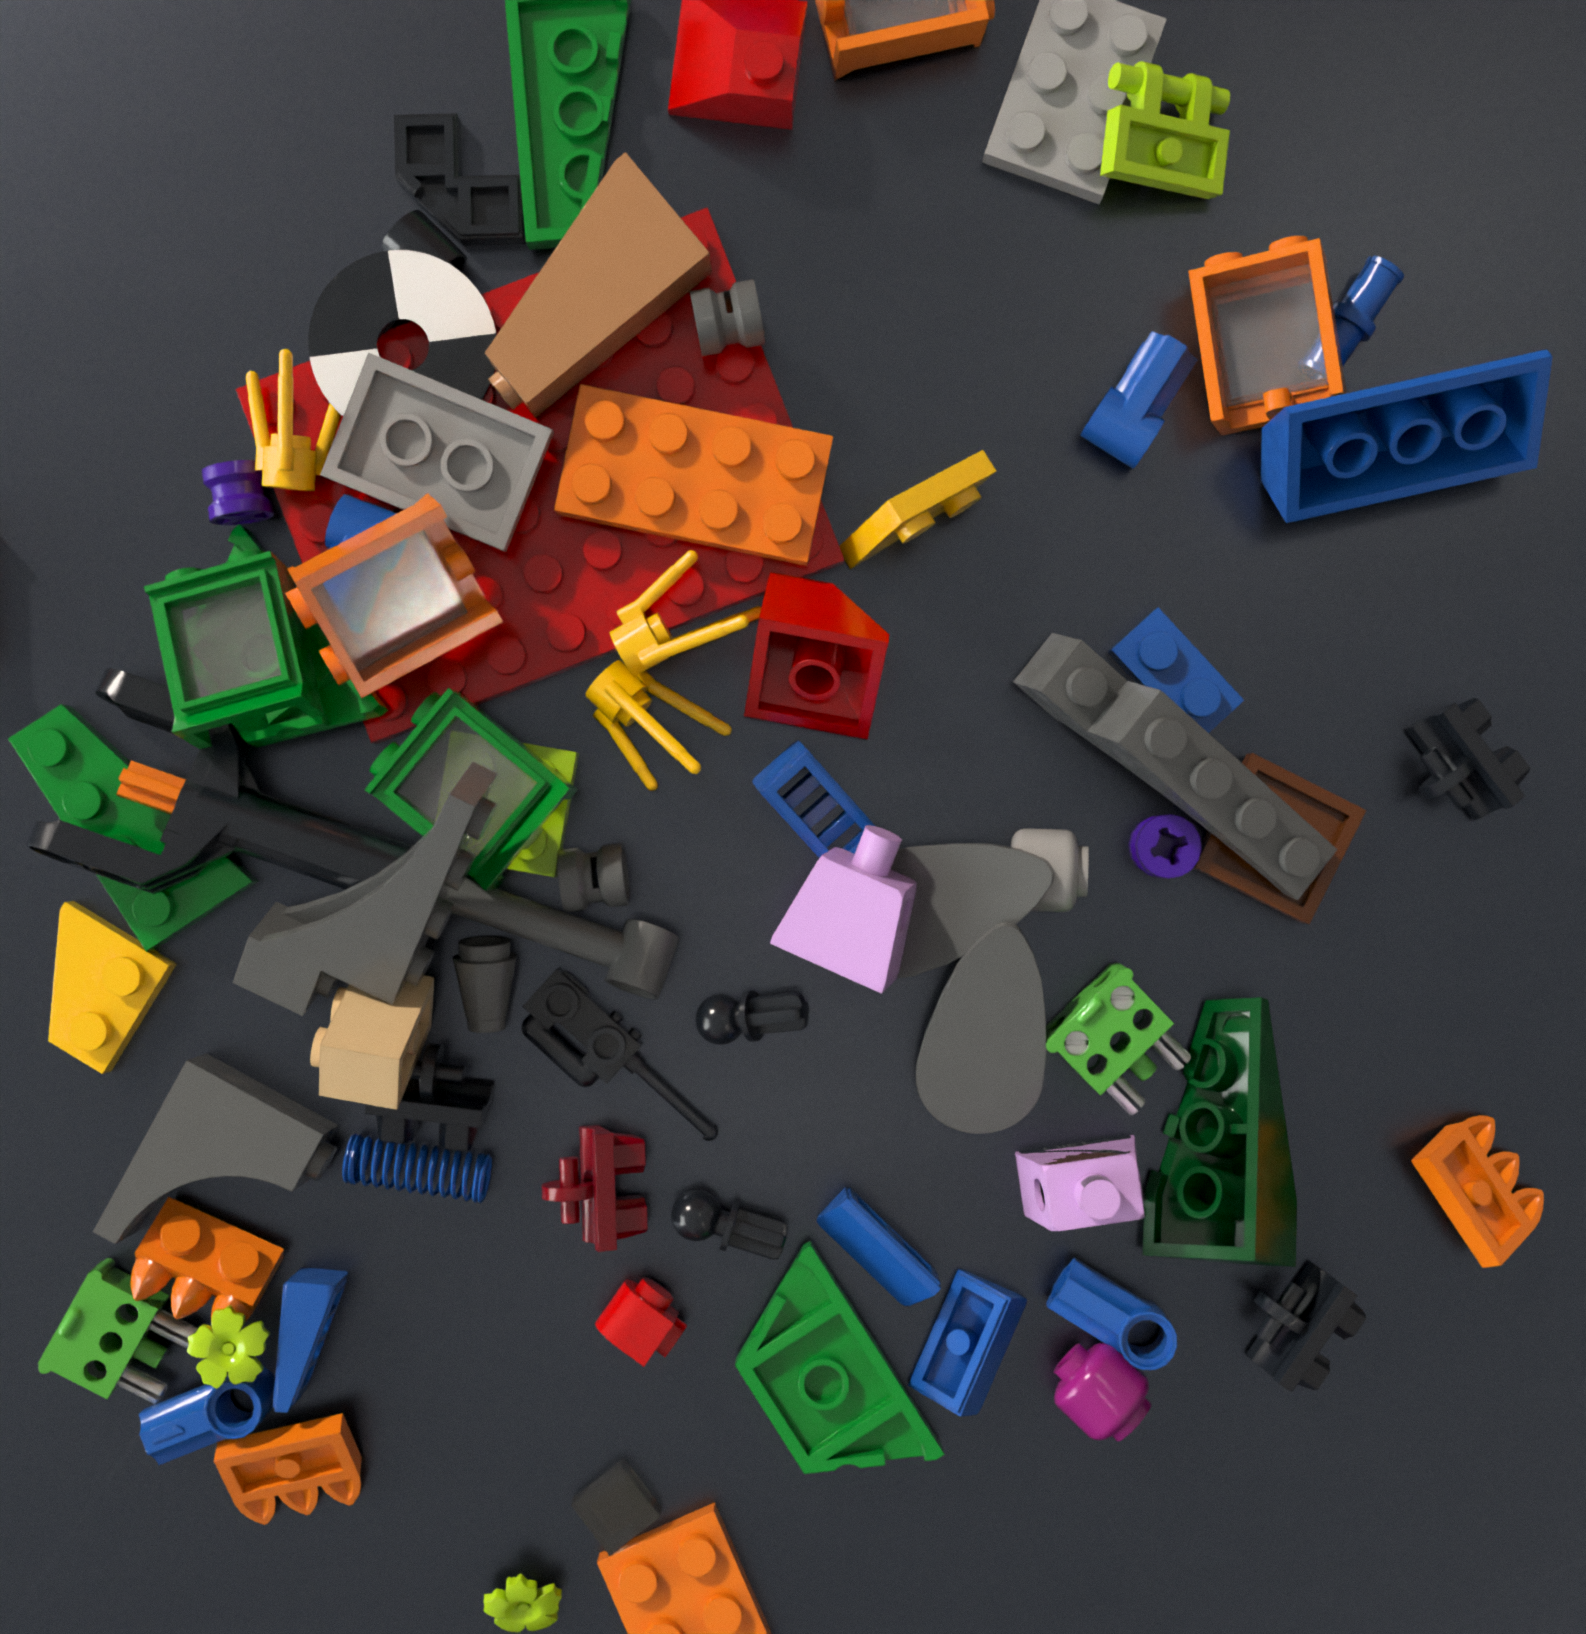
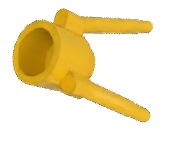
M283 349L279 353L278 434H271V441L258 373L249 371L246 374L248 400L256 443L255 470L262 471V486L315 491L316 475L321 476L320 473L334 441L341 414L329 403L315 451L310 450V437L293 435V355L289 349Z
M690 550L664 572L638 599L616 611L623 625L609 633L621 659L635 677L668 659L670 656L746 628L749 622L759 619L761 606L753 607L741 613L738 612L674 638L659 613L647 618L644 612L697 561V553Z
M617 660L592 682L585 693V697L598 708L594 712L593 717L609 732L649 791L656 790L658 783L619 724V721L626 727L636 721L690 773L698 774L701 771L700 763L646 711L652 703V699L646 692L651 693L723 736L731 734V726L659 683L647 671L634 677L621 660Z

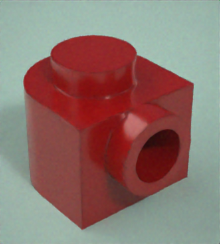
M642 1277L639 1283L626 1279L595 1322L596 1328L608 1341L643 1367L655 1351L666 1357L686 1329L687 1324L677 1318L679 1311L670 1305L674 1300L673 1296L661 1285L647 1277Z

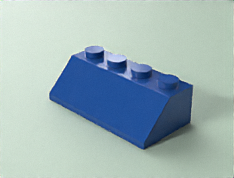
M1546 349L1284 407L1262 427L1261 482L1284 521L1290 523L1535 469L1538 465L1553 356Z

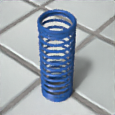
M355 1133L348 1141L342 1167V1178L346 1184L349 1182L351 1185H355L361 1180L365 1187L372 1182L376 1189L384 1184L387 1190L395 1185L397 1191L400 1192L406 1187L410 1194L417 1189L421 1195L429 1190L432 1197L440 1191L443 1198H446L451 1193L454 1200H457L461 1195L466 1202L472 1198L474 1203L479 1202L481 1204L485 1200L492 1168V1157L489 1153L486 1155L484 1152H480L477 1155L473 1184L467 1196V1179L472 1161V1152L470 1150L466 1153L462 1181L456 1194V1177L461 1159V1151H455L451 1179L445 1192L444 1178L448 1167L450 1149H444L439 1181L433 1191V1176L439 1153L437 1145L432 1149L428 1179L422 1190L421 1178L428 1150L426 1144L422 1145L420 1149L417 1176L411 1188L410 1175L416 1155L415 1142L411 1143L409 1147L405 1177L400 1186L399 1173L404 1159L405 1143L398 1144L394 1175L388 1185L387 1174L392 1161L394 1143L387 1142L382 1176L377 1183L376 1172L381 1159L383 1141L378 1138L375 1142L371 1174L367 1181L365 1180V1170L370 1157L372 1138L368 1135L364 1140L362 1134L357 1135Z

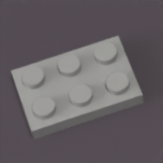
M1039 0L987 144L982 163L1100 204L1110 179L1100 176L1107 110L1119 105L1131 107V101L1128 99L1127 93L1109 88V72L1117 62L1134 66L1139 61L1151 63L1167 19L1116 0Z
M368 352L320 475L402 510L414 505L428 493L442 505L447 515L444 521L448 529L507 552L554 432L548 427Z

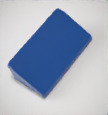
M845 1187L818 1215L816 1220L818 1225L900 1304L911 1306L935 1296L941 1289V1282L937 1271L851 1188L847 1189Z
M958 1269L908 1386L960 1417L977 1415L984 1404L1027 1304V1299L970 1272Z

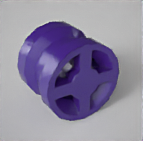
M256 460L226 461L209 465L202 469L203 484L212 492L213 502L208 507L210 523L214 525H243L264 521L274 516L273 503L264 494L262 471L255 470Z
M1172 814L1148 817L1138 823L1131 833L1128 845L1130 858L1140 871L1149 876L1167 879L1181 877L1191 871L1198 862L1202 849L1200 835L1194 825L1185 818ZM1177 846L1174 854L1172 855L1174 860L1172 862L1170 855L1172 854L1174 847Z

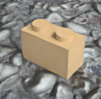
M423 976L417 987L407 982L393 1005L350 984L347 988L339 987L337 989L331 1008V1023L328 1028L320 1027L317 1030L311 1049V1066L319 1068V1096L398 1109L432 1026L434 977Z

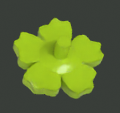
M229 1305L224 1309H216L213 1312L212 1327L208 1324H203L198 1328L197 1332L189 1335L188 1354L196 1358H204L196 1366V1370L201 1375L204 1384L211 1385L217 1389L224 1383L227 1376L234 1385L242 1382H254L257 1375L263 1371L264 1367L255 1356L264 1353L266 1350L265 1341L270 1335L262 1321L251 1323L242 1329L246 1321L245 1315L236 1312Z
M519 1574L517 1577H508L506 1590L497 1588L490 1594H484V1612L495 1618L494 1623L509 1632H521L525 1625L528 1631L544 1629L558 1620L562 1589L557 1588L554 1583L537 1589V1581L528 1580L522 1574Z

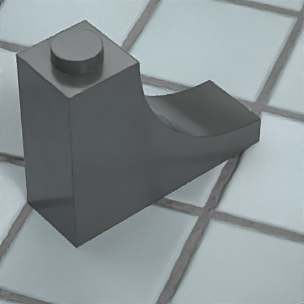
M207 1053L186 1060L93 1232L117 1244L138 1232L147 1216L169 1193L182 1185L202 1179L224 1176L247 1177L263 1180L293 1192L309 1181L310 1178L318 1181L323 1176L337 1151V1147L329 1142L339 1125Z

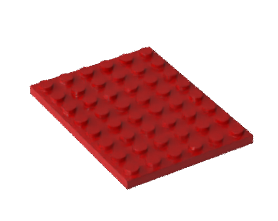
M708 207L681 217L683 222L710 254L712 273L692 290L708 287L716 293L730 290L736 279ZM539 272L481 294L490 310L496 335ZM689 291L537 418L531 414L523 403L512 410L490 383L487 392L482 398L483 401L548 427L554 432L507 552L449 529L455 542L468 556L475 570L473 576L485 599L497 610L503 622L376 690L375 693L389 710L380 717L363 721L371 743L379 744L414 730L417 726L411 722V718L423 701L433 692H437L442 696L448 688L461 692L475 705H480L617 652L609 633L623 625L616 611L638 599L664 572L690 550L697 553V561L644 612L647 618L659 613L669 631L764 595L770 572L808 578L844 564L843 554L822 500L819 506L807 566L560 516L554 511L580 384L793 428L761 345L746 348L740 343L726 345L721 353L702 356ZM411 321L392 328L385 334L383 333L377 340V349L381 358L409 370H414L425 361L429 352V340L423 328ZM309 360L293 367V435L310 437V450L315 451L330 402L321 391ZM279 372L259 380L270 441L271 434H278ZM247 385L235 390L254 437ZM316 475L315 491L273 488L302 563L329 550L325 546L327 526L334 507L344 494L396 513L403 511L400 508L323 476ZM417 534L407 538L404 550L396 566L391 571L385 572L362 635L350 631L364 657L456 608Z

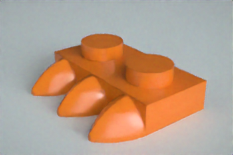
M1478 1115L1460 1123L1446 1125L1411 1162L1481 1267L1487 1268L1501 1266L1536 1228L1543 1212L1544 1193L1541 1189L1525 1188L1514 1193L1511 1192L1519 1174V1155L1513 1152H1499L1487 1157L1495 1136V1120L1493 1117Z
M168 1197L135 1251L136 1261L132 1269L130 1281L133 1299L135 1301L146 1299L159 1292L172 1278H175L171 1293V1308L175 1319L179 1320L195 1313L212 1296H215L211 1320L212 1314L216 1309H224L231 1305L236 1312L243 1313L247 1321L253 1314L284 1258V1248Z
M343 1413L252 1433L243 1438L226 1439L217 1442L214 1463L238 1510L247 1518L257 1523L266 1525L270 1522L275 1513V1496H278L284 1504L296 1512L310 1515L318 1501V1486H321L325 1493L334 1500L348 1506L353 1505L360 1494L362 1456Z

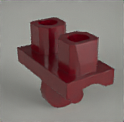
M599 1125L579 1126L581 1179H579L578 1157L559 1158L560 1180L542 1184V1199L561 1203V1223L563 1224L580 1222V1201H582L583 1241L594 1243L597 1252L617 1250V1239L628 1238L645 1233L648 1230L645 1198L639 1194L615 1197V1175L644 1172L646 1166L644 1139L636 1135L612 1133Z

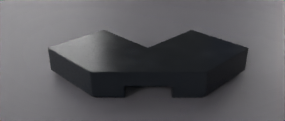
M457 113L394 115L395 178L407 193L463 246L526 244L520 175L462 176L461 121Z

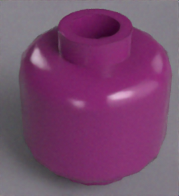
M1104 1342L1097 1343L1088 1350L1080 1343L1076 1344L1066 1353L1054 1369V1373L1061 1379L1054 1394L1055 1404L1093 1440H1105L1111 1436L1116 1441L1123 1440L1141 1423L1150 1410L1151 1402L1146 1398L1149 1390L1146 1375L1139 1368L1133 1367L1115 1348Z

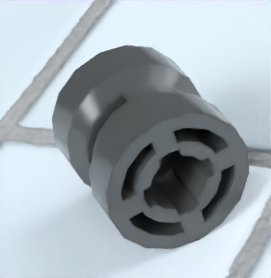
M754 279L734 282L728 291L716 293L709 287L690 291L702 356L721 353L726 345L740 343L746 348L765 345V335Z
M623 843L605 844L597 852L584 853L579 848L558 850V882L562 906L565 912L583 911L591 903L604 902L609 907L630 905L628 866ZM595 867H597L599 888H597V877Z

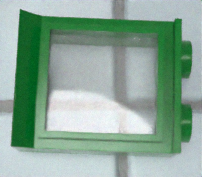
M241 551L230 556L227 560L228 563L207 569L194 567L177 569L168 573L164 581L144 586V591L149 595L175 717L172 733L199 750L212 746L209 729L232 723L244 732L260 731L269 726L266 713L295 705L311 718L324 715L305 628L285 594L294 589L295 584L287 570L288 567L271 551Z
M448 688L442 696L437 692H433L413 714L411 722L417 727L402 745L399 746L396 742H392L375 759L369 769V772L375 777L365 788V791L375 796L419 834L424 836L434 826L449 794L472 762L498 773L487 799L497 803L493 817L481 839L477 840L471 837L466 847L467 851L476 855L468 874L485 891L496 889L505 879L502 876L503 872L522 850L528 849L543 832L541 826L564 799H571L578 789L461 692Z

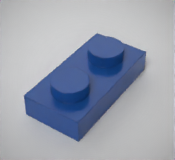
M1159 607L1154 609L1108 652L1135 683L1163 691L1208 733L1244 701Z

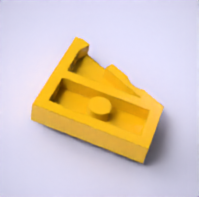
M984 450L973 454L886 501L839 546L849 568H854L899 539L904 544L916 538L936 523L933 518L945 511L948 517L952 518L979 501L982 496L977 488L996 472Z
M75 901L64 902L59 913L48 1041L101 1074L111 1072L177 963L155 950L145 951L139 940Z

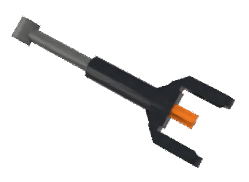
M105 669L95 691L97 696L120 708L127 718L172 733L175 717L167 686L121 670ZM231 723L209 729L212 746L199 750L187 779L135 761H131L127 769L123 768L119 777L121 784L117 791V796L171 815L160 839V842L165 846L161 855L62 820L49 823L36 821L26 844L31 850L51 859L151 894H157L199 875L210 863L234 852H240L331 885L348 889L376 875L413 847V845L260 792ZM465 878L458 891L449 888L445 897L446 900L455 904L452 911L453 914L608 967L604 979L608 984L648 999H659L680 938L674 933L644 921L627 919L622 932L497 888L485 891L476 881Z

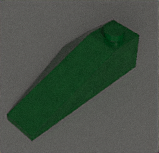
M1262 997L1206 1000L1189 1051L1191 1059L1188 1064L1185 1063L1183 1070L1187 1084L1177 1115L1169 1113L1163 1134L1170 1136L1159 1171L1151 1170L1145 1189L1142 1255L1233 1264L1296 1267L1297 1196L1269 1001Z

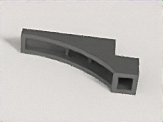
M1051 633L1013 681L1015 685L1054 719L1074 730L1153 787L1221 840L1285 895L1298 900L1338 850L1163 691L1127 681L1084 641Z
M472 762L449 794L434 826L406 854L376 875L342 892L305 904L287 907L279 902H275L249 935L232 983L301 1016H304L318 994L329 998L339 980L392 1005L407 982L417 987L426 973L435 952L425 947L429 936L436 940L439 938L455 906L454 903L445 899L449 888L456 891L460 889L476 855L466 850L471 837L477 840L481 839L496 810L497 803L487 799L498 773Z

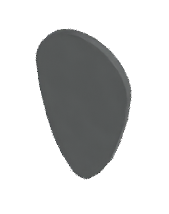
M951 843L898 849L891 870L917 882V888L897 978L916 976L949 964L964 956L973 943L995 924L1010 922L1016 925L1039 904L1052 886L1054 871L1051 864L1046 859L1022 849L992 843Z
M1001 922L991 927L973 943L957 963L941 993L925 1030L916 1063L917 1091L926 1109L944 1125L961 1132L973 1134L994 1133L1018 1123L1034 1108L1043 1088L1047 1049L1042 979L1034 952L1025 935L1017 925L1010 922Z

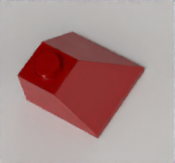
M682 0L668 105L669 115L792 130L808 2L799 0Z
M770 572L758 621L744 716L868 740L890 634L833 583Z

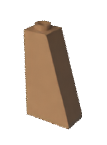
M626 152L614 161L485 352L490 363L497 371L488 380L512 410L523 403L531 414L537 418L712 273L708 250Z

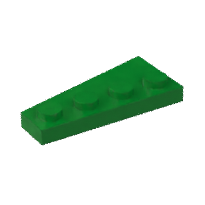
M505 0L525 239L529 250L556 248L603 179L631 0Z
M60 704L8 738L60 820L161 855L165 846L160 842V839L171 815L117 796V791L121 784L119 781L120 774L123 768H128L130 760L71 706ZM229 856L210 863L199 875L157 894H151L97 875L145 951L157 949L259 882L244 866H239Z

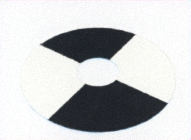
M388 250L365 256L341 270L325 287L315 305L310 320L308 333L309 358L321 391L342 416L345 413L368 352L380 357L377 349L378 336L384 326L398 319H407L417 323L423 328L429 340V352L425 361L412 371L482 400L490 385L488 378L495 371L485 352L496 337V330L484 298L474 284L458 269L426 253L410 250Z

